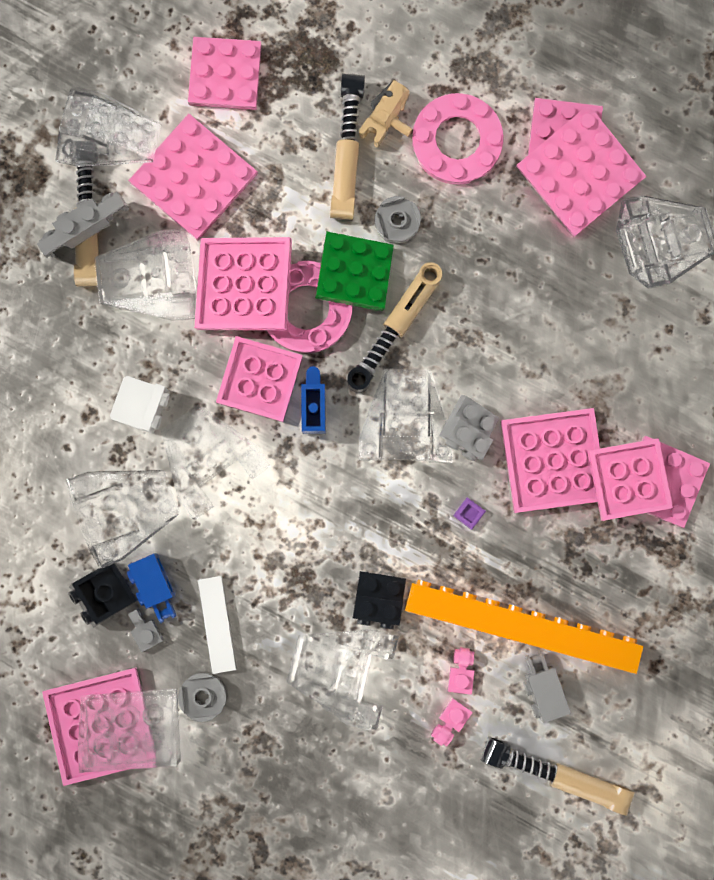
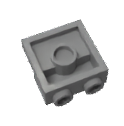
M461 395L439 436L447 440L445 444L454 450L461 449L463 451L462 455L471 461H475V459L483 460L493 442L490 435L499 418L469 397Z

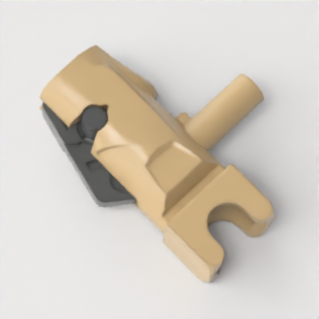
M393 80L371 101L373 112L360 128V138H365L368 133L376 134L374 146L379 147L386 137L390 126L409 137L413 129L399 121L398 117L399 112L404 110L410 95V91L404 85Z

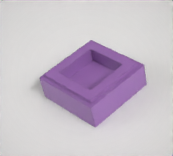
M467 497L453 517L472 530L486 511Z

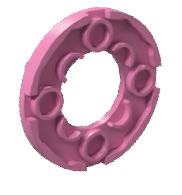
M460 93L444 95L431 101L418 115L412 134L413 151L420 166L433 178L448 184H467L470 181L485 176L498 161L503 146L502 125L494 110L481 99ZM454 117L466 118L476 126L480 135L479 147L475 153L468 158L459 160L444 155L437 147L435 139L436 131L441 123Z
M299 261L291 264L289 294L301 286L317 288L321 263ZM328 301V316L318 327L304 330L296 328L287 320V331L267 330V332L276 343L290 351L297 353L320 352L334 345L344 335L351 321L352 305Z

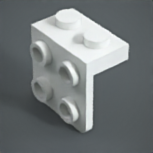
M126 376L121 383L110 418L153 434L161 423L162 416L160 414L162 408L166 407L168 403L169 390L159 384L153 385Z

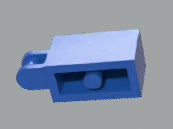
M315 366L307 369L306 384H301L303 434H326L325 384H321L320 371Z
M151 554L129 564L127 575L132 584L135 583L139 592L136 593L140 605H145L146 609L153 607L160 623H163L166 618L176 617L175 610L170 601L171 598L176 596L158 554ZM165 602L167 608L160 610L158 604Z

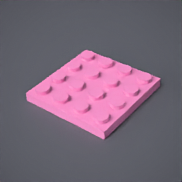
M587 105L516 165L573 237L647 177L590 105Z
M188 114L128 181L199 241L257 176L258 172L193 116Z
M290 237L201 238L194 328L197 330L287 331L292 239Z
M594 408L500 421L514 513L597 502L588 451L600 449Z
M137 667L42 691L63 786L158 761Z

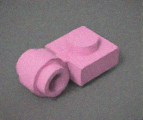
M460 647V649H455L453 663L458 664L459 667H450L448 692L472 695L474 670L466 669L468 665L473 666L474 651H470V648Z
M452 698L439 717L445 724L442 726L437 724L431 733V736L434 738L433 741L440 746L445 745L447 747L454 737L451 729L454 728L460 732L473 712Z

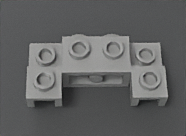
M118 192L109 193L98 204L93 198L90 200L85 199L79 202L76 206L77 208L71 212L60 214L56 218L57 220L52 223L56 230L53 229L46 232L41 240H39V243H37L43 255L47 258L50 256L53 258L56 256L54 251L63 245L72 249L109 226L110 222L108 219H114L112 216L120 209L129 210L122 196Z

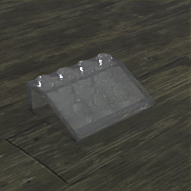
M177 689L81 695L78 734L79 773L177 766L181 762Z

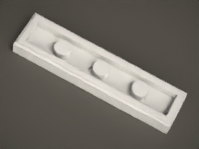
M222 576L200 579L198 584L212 674L236 670Z

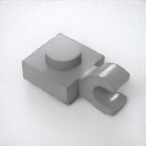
M139 608L128 614L136 626V629L132 630L131 634L141 652L163 641L153 619L146 623Z

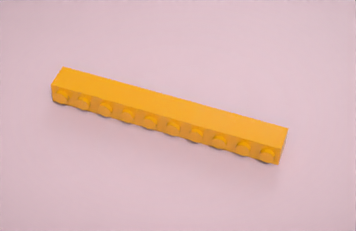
M418 580L417 584L411 583L405 611L637 674L643 646L637 644L638 639L623 636L622 640L613 638L614 633L600 629L599 634L591 632L590 626L578 623L577 628L568 625V620L555 617L554 621L545 619L546 614L535 611L528 615L522 613L523 608L510 604L508 609L499 607V601L486 598L484 603L476 600L477 595L463 592L462 596L453 594L454 589L440 586V590L430 588L431 583Z

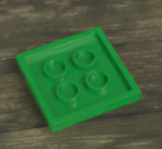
M326 231L315 298L384 311L394 245Z

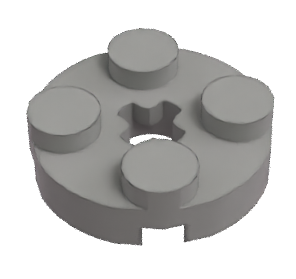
M393 196L380 204L375 215V227L379 235L386 242L404 243L418 233L421 215L415 203L401 196ZM398 214L399 218H404L401 221V225L392 223L394 215Z
M209 673L192 675L183 683L178 693L180 709L184 714L197 722H206L214 719L222 712L227 699L226 689L221 680ZM200 691H204L205 694L209 695L205 704H201V700L196 699Z

